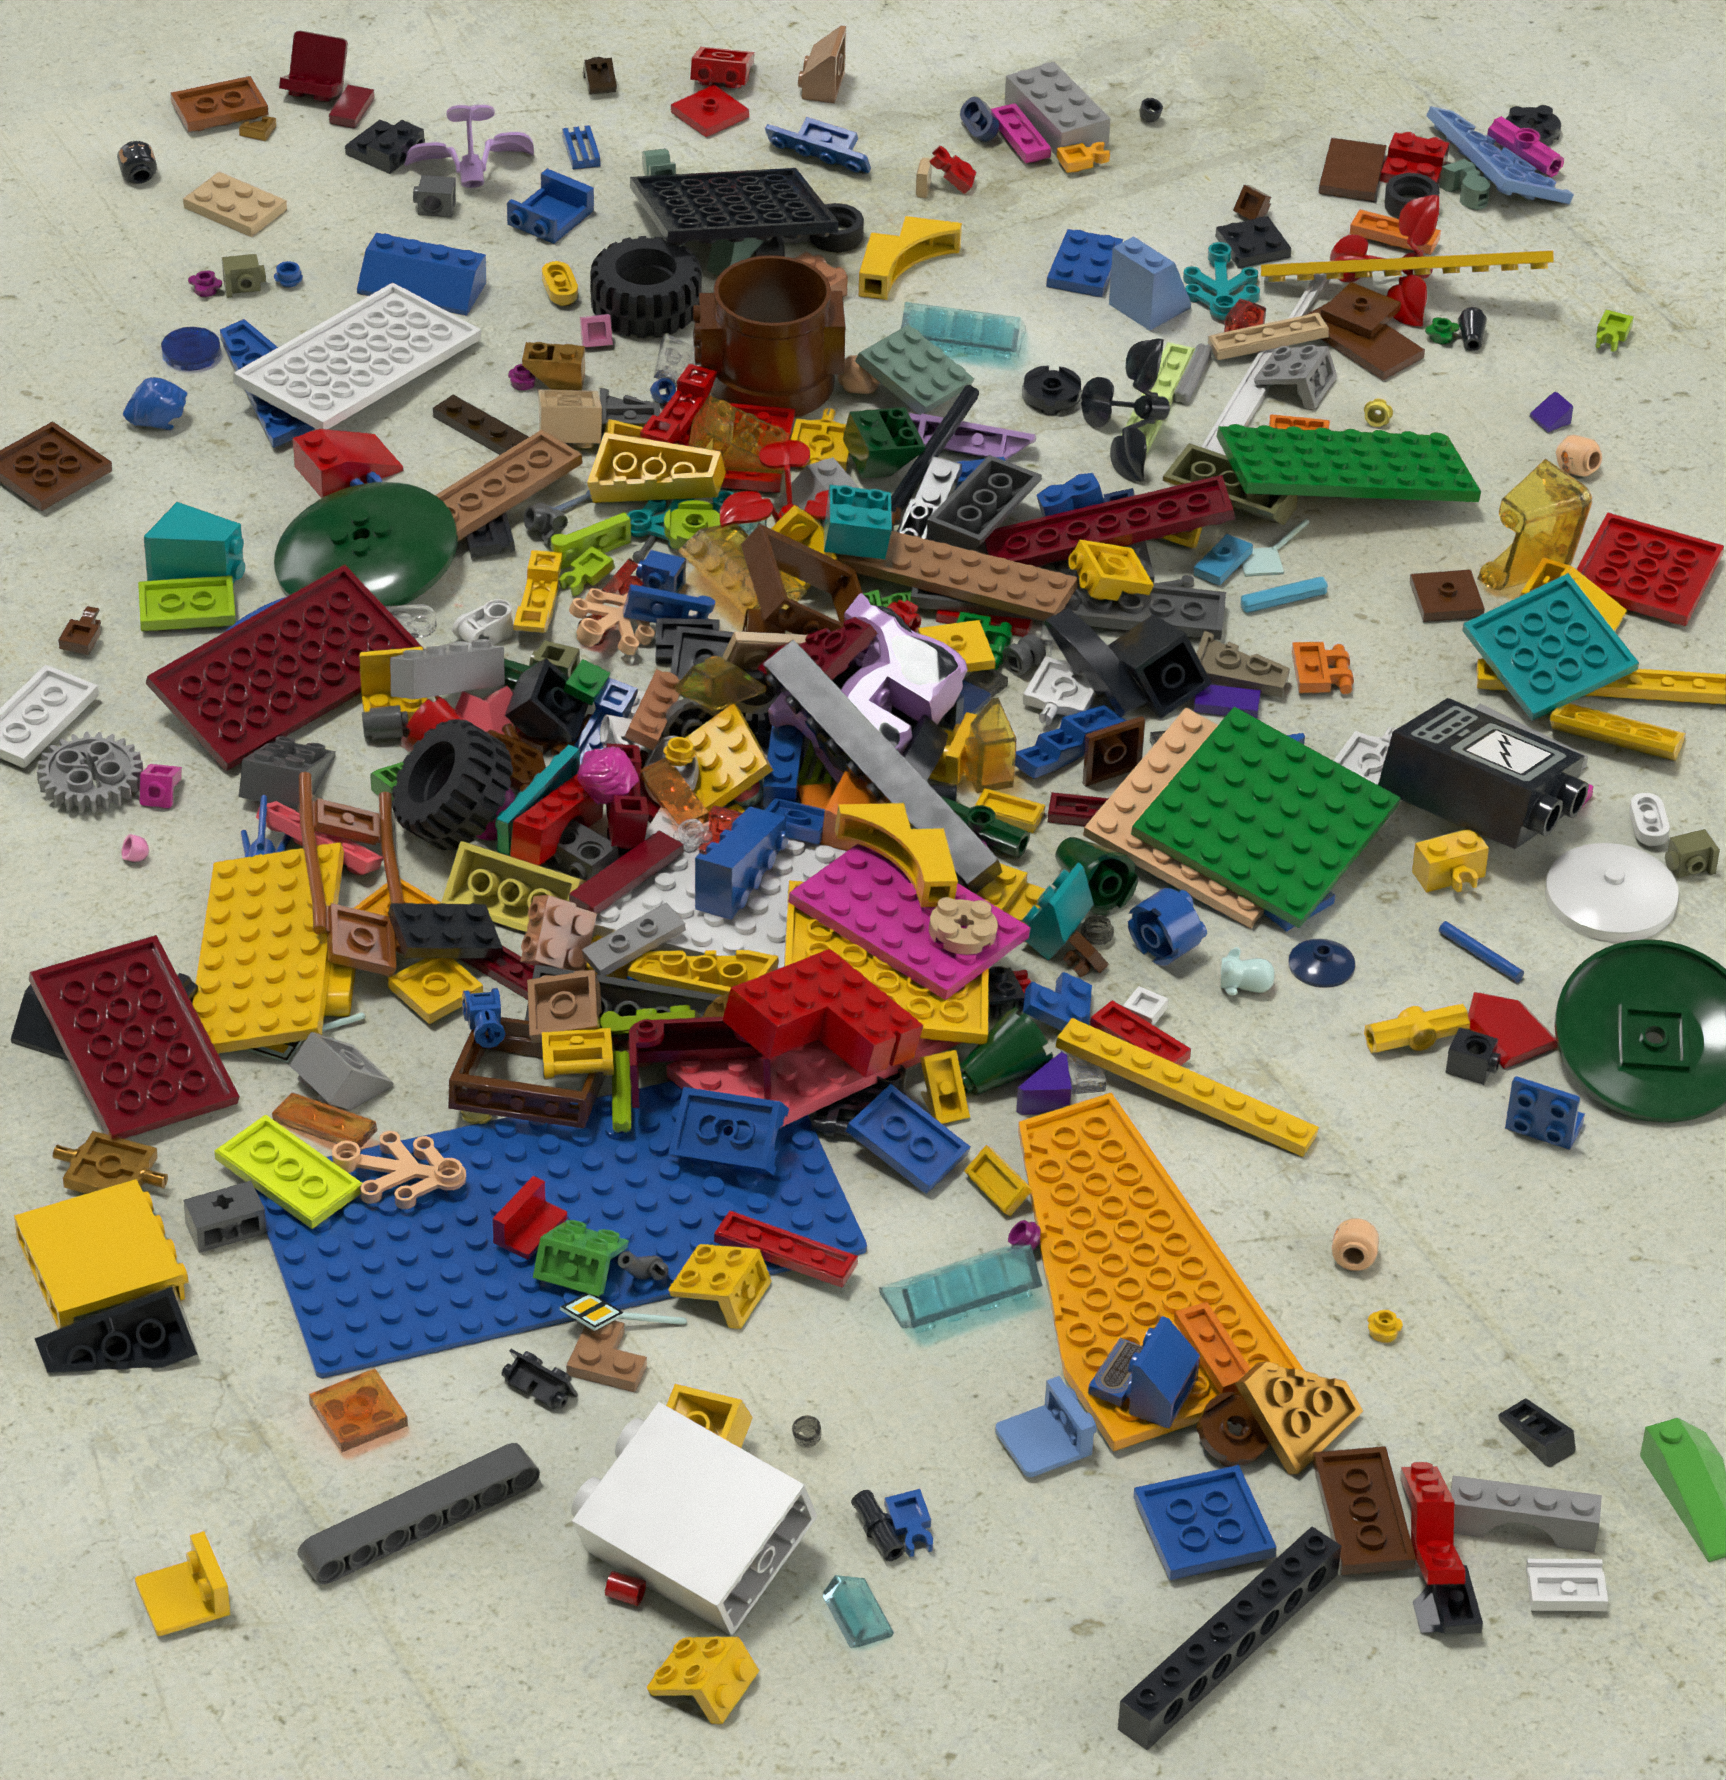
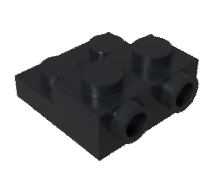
M379 119L345 145V155L391 174L405 163L407 153L412 146L425 143L424 129L404 120H400L395 125Z

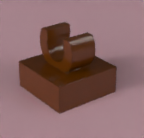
M1243 185L1233 211L1249 220L1263 217L1264 214L1268 213L1271 206V196L1250 185Z
M1078 931L1068 939L1076 950L1067 952L1063 960L1069 967L1073 966L1075 962L1080 961L1073 969L1079 977L1085 976L1089 972L1090 966L1101 973L1109 965L1103 956Z

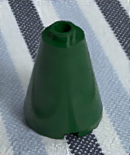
M1069 837L1063 840L1057 847L1055 858L1061 870L1065 869L1070 872L1077 863L1084 867L1094 903L1090 911L1094 914H1110L1108 910L1116 906L1122 908L1134 895L1138 884V876L1135 874L1134 868L1136 865L1125 854L1077 837Z
M1016 1007L1007 1011L988 1032L987 1043L978 1044L959 1065L965 1093L971 1092L974 1095H979L1037 1072L1053 1059L1052 1052L1046 1055L1043 1046L1048 1044L1045 1036L1025 1012L1020 1016L1017 1015L1018 1008Z

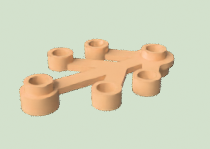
M591 588L585 600L574 598L569 607V612L573 616L582 619L576 631L577 640L587 647H592L594 644L599 643L603 633L618 624L621 634L618 649L624 654L633 655L639 643L643 645L651 643L655 636V631L650 627L649 622L636 620L638 627L635 633H633L630 619L623 617V608L628 593L622 596ZM604 603H608V604L617 605V606H621V607L616 608V607L607 606V605H603V604H604ZM588 613L605 616L598 621L585 618Z
M395 1131L383 1132L379 1137L380 1150L385 1154H392L396 1160L360 1154L358 1144L352 1141H341L332 1149L333 1162L348 1173L355 1171L356 1168L390 1173L376 1180L363 1182L360 1187L361 1199L369 1204L380 1201L383 1191L415 1177L424 1180L411 1186H400L395 1190V1204L398 1208L410 1209L415 1206L417 1197L438 1188L442 1190H455L460 1188L466 1181V1170L461 1162L454 1158H443L434 1147L433 1139L427 1136L415 1139L413 1150L416 1158L427 1160L431 1166L419 1164L402 1144L400 1135Z

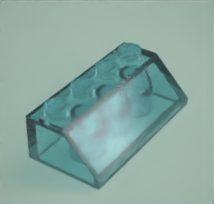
M905 302L901 328L909 324L912 328L917 329L923 337L933 345H936V347H939L943 352H953V348L965 349L964 354L972 356H982V352L994 353L993 358L1001 360H1011V356L1019 357L1026 332V325L1021 317Z
M1009 1245L878 1288L880 1295L900 1327L914 1328L915 1333H920L936 1328L935 1321L947 1318L948 1323L967 1318V1311L979 1307L980 1312L1000 1307L999 1300L1011 1297L1012 1301L1033 1296L1032 1289L1043 1285L1031 1245Z

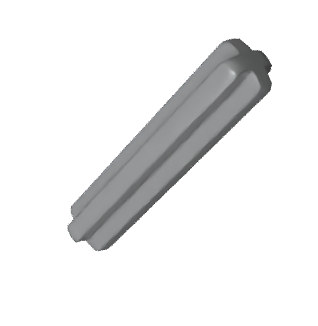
M1200 343L1196 346L1174 391V400L1177 403L1182 402L1186 404L1190 401L1211 357L1212 348L1209 344L1204 345Z

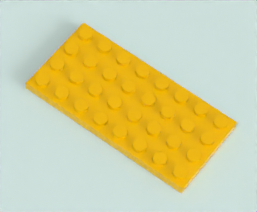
M341 842L317 846L326 906H330L331 903L338 905L344 860V849ZM304 848L214 862L195 983L198 985V991L193 997L192 1005L217 1053L303 1041L308 1038L311 1032L322 1035L331 963L328 962L327 933L318 935L313 931L312 900Z

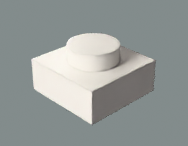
M1138 986L1123 1007L1150 1024L1155 1025L1168 1008V998Z

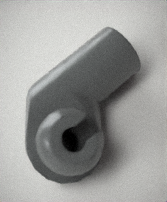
M625 1251L618 1258V1265L637 1279L643 1280L652 1276L654 1280L659 1281L664 1279L669 1271L668 1265L663 1262L661 1257L656 1255L636 1257L631 1252Z

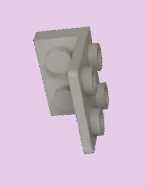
M1307 345L1297 348L1281 346L1273 351L1255 376L1254 382L1255 385L1297 384V393L1302 399L1304 408L1310 409L1316 408L1337 378V373L1328 346L1316 347L1315 345Z

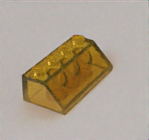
M738 524L728 525L723 528L718 525L699 529L678 552L743 617H745L746 609L748 608L761 609L741 548V544L749 535ZM779 570L787 597L798 602L807 593V590L791 575ZM784 605L782 608L787 610L789 606Z

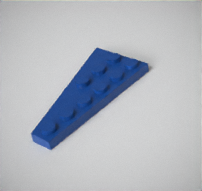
M245 319L220 329L221 342L236 371L278 348ZM246 391L273 448L293 440L294 437L315 430L309 424Z

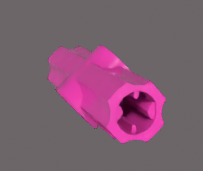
M1502 116L1494 119L1488 128L1487 135L1495 139V142L1508 148L1551 178L1557 175L1563 167L1564 158L1540 142V135L1536 130L1530 128L1520 129Z

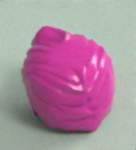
M613 746L611 748L594 749L586 752L577 776L581 786L598 805L612 802L613 795H627L630 789L639 781L635 767L626 753L619 747Z

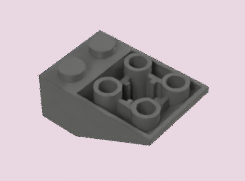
M276 737L275 741L265 744L243 759L238 797L261 801V796L266 795L267 803L278 801L289 808L297 809L299 805V774L309 772L312 775V795H315L335 757L336 751L325 749L326 746L320 743H307L303 745L295 743V739L290 737Z

